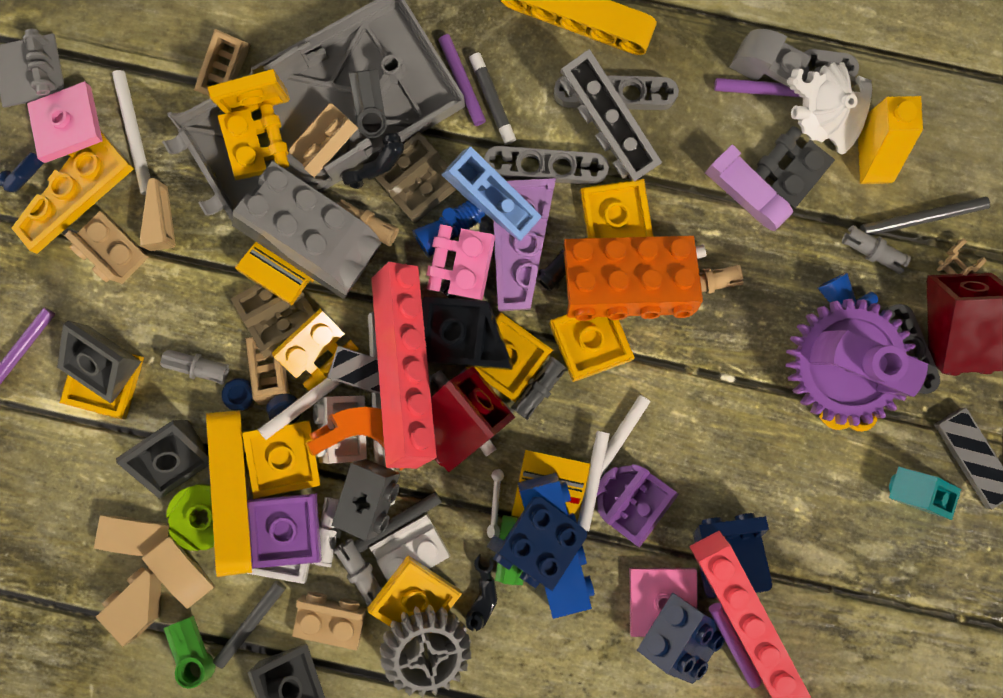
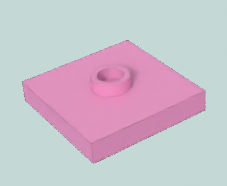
M85 81L27 103L37 158L43 163L103 141L92 88Z
M629 568L631 637L646 636L672 593L697 608L696 568Z

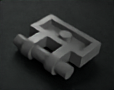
M792 126L786 134L779 136L775 141L776 146L768 156L764 155L757 163L758 168L755 170L763 180L768 176L775 181L771 187L777 192V195L783 197L790 204L793 210L835 161L833 157L811 140L801 149L796 144V141L802 135V132L795 126ZM786 154L792 161L785 170H782L778 163Z

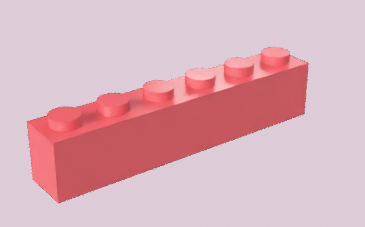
M388 262L371 278L386 468L417 469L437 458L418 266Z
M717 531L689 546L771 698H811L737 556L722 533Z

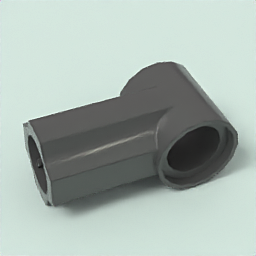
M372 69L349 73L358 129L368 138L379 137L385 132L387 120L384 112L378 70ZM368 113H376L381 118V124L375 130H368L362 124L363 117Z

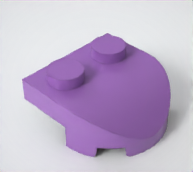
M632 464V466L614 467L600 480L597 492L598 512L607 524L640 548L679 494L641 466Z

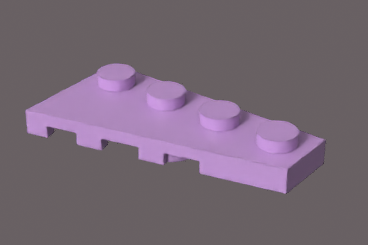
M556 178L507 181L542 217L521 241L517 240L493 220L498 311L531 309Z

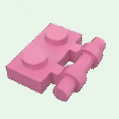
M440 224L438 236L433 239L432 247L435 248L432 266H428L426 276H429L427 289L440 292L443 279L450 281L449 294L483 300L495 235L461 228L459 241L450 240L453 227ZM448 251L456 252L453 270L444 269Z

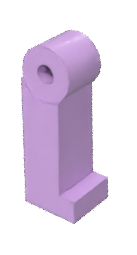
M732 144L711 164L705 174L764 227L776 231L793 214L792 207L783 197L777 195V192L739 156L741 152Z

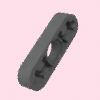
M904 304L886 307L884 310L892 311L889 322L895 314L903 316L902 324L897 329V332L909 330L910 335L903 340V343L906 340L914 342L917 347V353L914 357L928 363V380L924 382V385H922L917 394L934 392L939 387L940 375L914 312Z

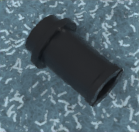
M563 249L545 269L538 271L539 276L536 279L548 291H551L553 288L558 289L560 286L559 282L566 275Z

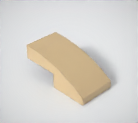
M100 514L94 549L144 557L168 538L170 526L167 523L135 520V518Z
M171 536L141 558L161 583L187 609L215 588V585L197 562H192Z

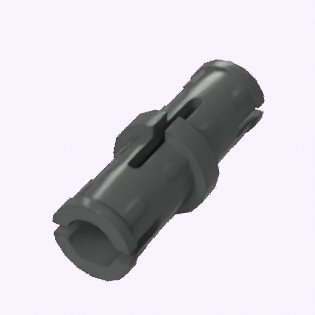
M551 357L540 373L534 379L531 378L528 381L529 386L511 408L528 420L543 399L549 398L551 389L568 369L558 360Z

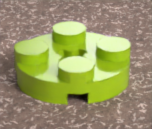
M196 484L182 489L172 498L167 508L166 518L169 517L168 523L170 528L168 531L170 536L179 546L190 551L213 548L214 534L210 484ZM196 510H206L209 519L208 523L203 522L197 525L195 523L197 517L194 515V512Z

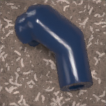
M30 152L12 172L2 171L0 173V186L7 192L19 191L44 163L37 158L36 154Z

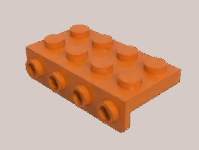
M694 236L579 238L564 240L563 247L568 294L567 316L569 318H576L578 321H589L595 317L622 320L628 316L654 319L661 315L687 318L696 313L703 302Z

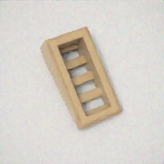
M215 29L194 90L209 96L207 88L209 85H206L209 79L217 83L236 79L251 44ZM225 44L235 48L233 54L223 50ZM219 56L229 59V66L218 62ZM214 67L226 72L225 77L213 74Z
M150 178L147 183L140 247L149 251L175 248L176 243L168 186L156 178Z
M253 337L245 338L254 401L258 405H267L277 395L290 394L285 367L273 355L264 358L261 353L257 354L256 349L259 348ZM274 359L275 362L259 366L258 362ZM276 372L274 377L261 379V375Z

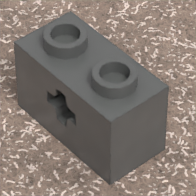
M368 459L352 462L331 526L364 541L381 535L389 523V516L387 514L390 504L396 499L399 492V484L397 482L400 473Z

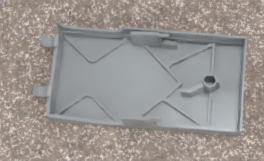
M375 0L251 68L249 74L253 75L274 69L287 88L290 97L289 102L275 105L273 109L275 115H278L282 126L279 130L282 140L287 143L289 150L292 144L329 103L335 105L357 126L349 73L372 69L378 70L384 112L387 120V127L381 136L368 138L357 129L315 178L304 169L303 164L290 153L287 155L290 166L285 169L320 193L343 180L341 176L343 172L357 171L363 168L364 164L376 160L381 150L385 147L383 145V137L386 134L397 133L400 136L401 143L404 144L417 132L422 133L465 108L464 95L405 0ZM211 99L185 112H168V117L179 129V133L175 138L163 140L162 143L171 155L178 154L188 148L213 189L215 195L212 198L198 202L204 214L209 216L224 209L232 221L233 210L247 193L251 195L258 187L261 175L235 181L217 116L225 113ZM260 110L251 112L253 121L262 118ZM368 113L363 117L362 124L368 130H375L380 126L381 118L376 113ZM267 132L257 134L261 148L268 147L270 143ZM275 160L265 161L266 168L272 161L275 162Z

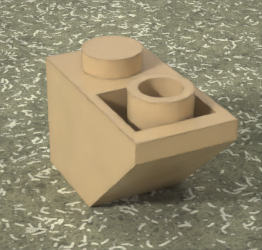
M144 567L138 569L127 579L130 585L123 592L115 591L102 603L105 609L96 616L98 621L122 647L134 641L160 617L161 581L150 569H145Z

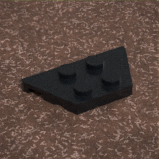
M438 297L423 298L422 310L428 363L512 370L513 365L491 304L488 301Z

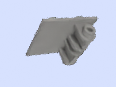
M27 29L22 37L23 40L0 45V97L3 108L30 103L65 89L54 33L42 36L37 29Z

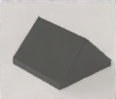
M72 321L65 322L62 329L57 368L109 403H112L142 361L92 327Z
M172 420L117 457L116 463L160 499L208 467L209 456L207 448L188 420Z
M307 644L262 659L247 672L256 698H325Z

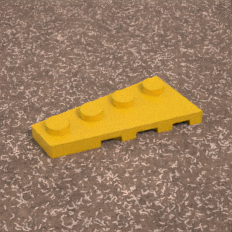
M102 131V142L68 154L70 157L60 171L54 170L47 179L49 185L42 195L36 194L12 226V230L29 251L38 254L134 170Z

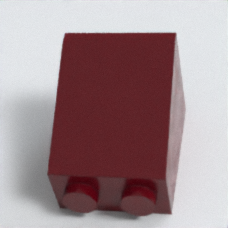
M993 273L927 275L928 348L936 367L942 374L951 376L969 372L992 374L994 371H1003V281Z
M474 366L449 380L431 397L437 458L434 460L449 473L515 418Z

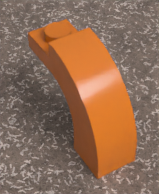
M355 407L337 411L329 415L335 427L329 429L328 425L320 427L309 434L312 440L305 443L310 454L313 456L355 435L370 437L384 448L382 410L375 407ZM395 468V470H399V471H401V470L404 469V468Z

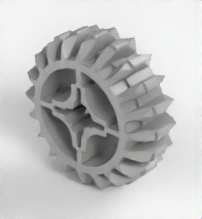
M430 604L425 612H421L415 606L414 615L409 616L407 613L402 612V622L392 620L390 624L392 631H384V643L380 646V653L382 655L380 659L381 666L385 670L386 678L389 682H394L397 690L405 687V692L409 696L418 690V694L422 698L426 691L431 690L437 696L438 688L443 686L449 691V681L460 682L461 676L459 671H467L468 664L466 660L471 659V640L469 635L466 634L467 630L464 623L459 622L454 613L448 615L443 607L435 613ZM424 643H426L428 648V659L425 658Z

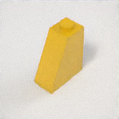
M921 96L886 97L868 112L864 127L858 137L860 184H889L896 180L923 130Z

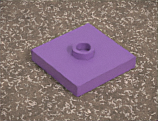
M317 493L247 500L252 569L318 563L322 561Z

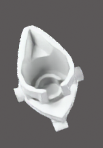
M833 62L829 67L824 65L820 72L809 71L805 81L802 80L804 70L794 68L791 77L787 79V84L790 86V90H794L795 94H799V97L803 98V106L795 105L792 108V119H798L802 133L806 134L810 140H817L822 143L825 139H830L837 153L845 154L854 145L864 127L872 97V80L857 76V78L850 76L844 62H840L838 65ZM856 84L859 85L860 92L852 91Z

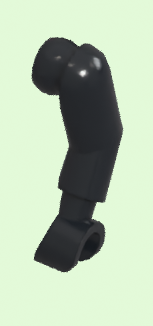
M397 133L386 134L383 137V145L385 147L381 150L376 160L364 164L363 168L357 171L343 172L341 174L343 183L350 185L354 189H359L364 185V179L368 178L371 180L390 171L404 151V144L401 143L400 136Z
M481 554L477 556L474 562V566L480 573L481 579L478 580L480 594L471 606L465 619L466 626L471 631H474V629L478 631L486 625L497 604L495 579L491 574L496 564V561L492 559L493 556L490 558V567H483L481 565Z

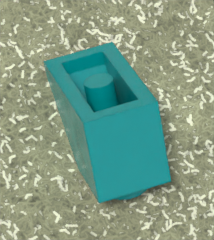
M898 466L897 473L892 476L889 483V498L901 504L952 520L961 489L939 477Z

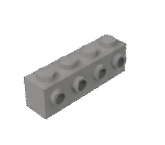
M590 49L561 68L560 72L563 77L559 79V82L569 97L575 94L581 103L577 107L579 113L587 124L590 122L594 123L599 131L595 135L597 141L605 152L611 149L617 159L613 162V165L623 179L628 176L631 181H636L662 163Z

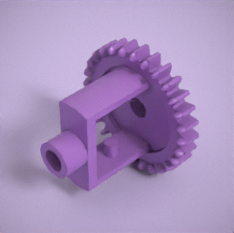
M852 299L843 300L842 307L838 301L830 302V311L825 306L817 308L819 317L814 314L806 315L810 326L805 324L797 325L798 330L803 335L802 337L791 336L790 338L792 342L798 345V348L787 349L786 351L787 354L796 357L795 361L786 363V367L796 369V373L787 378L788 381L800 382L792 391L794 394L806 393L800 403L806 406L813 403L810 412L818 415L823 411V420L831 421L835 416L836 424L844 425L848 418L850 425L858 426L861 418L863 423L871 424L873 422L872 413L876 418H885L886 414L883 407L890 411L897 410V406L892 399L905 401L906 396L914 397L925 381L928 363L906 354V352L916 346L914 343H903V340L910 335L909 330L897 332V329L902 324V320L894 319L889 322L892 311L883 310L879 314L880 304L878 303L871 304L867 308L866 300H857L854 306Z

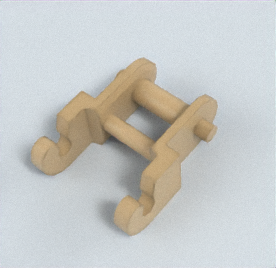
M962 238L957 242V245L952 246L946 254L949 257L945 261L940 260L938 262L940 266L936 270L938 272L944 270L947 274H958L949 266L954 261L963 269L959 274L967 275L976 273L986 263L987 259L981 257L977 260V264L967 267L957 257L959 255L958 250L967 242L965 238Z

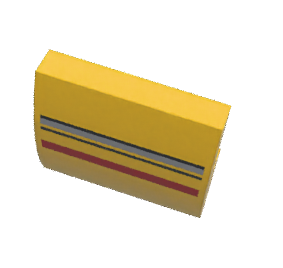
M257 242L253 244L235 267L238 272L291 306L309 281L312 283L314 279Z
M525 450L519 482L556 473L560 482L566 481L571 498V501L565 502L568 514L574 513L578 522L590 463ZM517 485L511 515L520 517L524 511V506Z

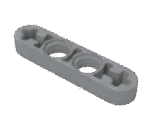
M607 75L628 109L667 110L672 107L678 97V85L671 78ZM561 76L555 82L553 93L555 101L562 107H579L581 103L575 94L569 98L565 97V92L562 91L564 88L559 82V79L563 77ZM631 85L638 88L640 97L636 100L625 98L623 89L626 86ZM646 86L650 87L648 93H658L659 89L663 87L665 92L670 95H668L666 100H661L660 94H650L649 99L645 100Z
M494 146L486 152L484 160L504 179L532 180L556 178V183L597 185L603 182L609 170L606 158L601 154L591 152ZM496 155H501L502 160L505 162H512V155L517 156L516 171H511L512 164H502L501 169H495L494 163L489 162L495 160ZM530 156L536 158L539 162V168L531 173L524 171L521 167L522 160ZM558 159H565L570 163L571 170L565 175L557 174L553 169V163ZM576 160H581L580 167L587 168L590 167L591 162H596L597 168L602 169V171H598L597 176H591L590 170L580 169V176L574 175L577 167Z

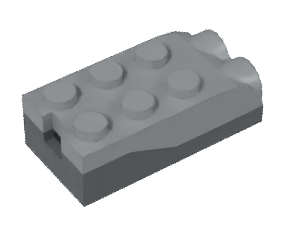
M274 161L269 164L259 177L258 187L251 195L247 193L233 210V227L343 299H345L373 259L382 243L376 233L363 221Z

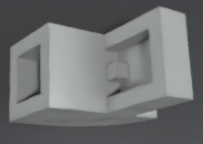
M756 29L749 32L742 41L729 68L753 81H758L766 74L790 88L787 84V79L791 77L792 70L797 68L805 71L811 56L785 43L788 36L768 29Z

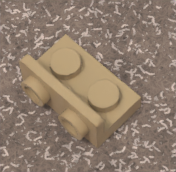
M329 103L289 148V153L301 162L304 169L315 178L355 133L358 127L335 105Z
M101 211L77 234L68 231L64 235L72 243L69 248L81 259L86 260L88 258L95 265L92 268L93 272L105 282L112 280L123 284L149 258L127 234Z
M308 592L307 595H302L296 602L298 611L292 637L357 650L360 644L367 608L359 607L360 602L352 599H340V602L327 600V595L323 593Z

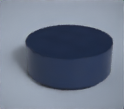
M238 378L227 382L222 390V401L225 406L233 411H245L251 408L255 403L252 397L251 382Z
M280 394L273 397L266 407L269 420L273 419L298 399L291 394ZM301 414L294 420H292L290 423L296 422L301 416Z

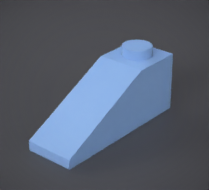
M471 146L463 150L441 174L467 200L519 241L523 239L542 217Z

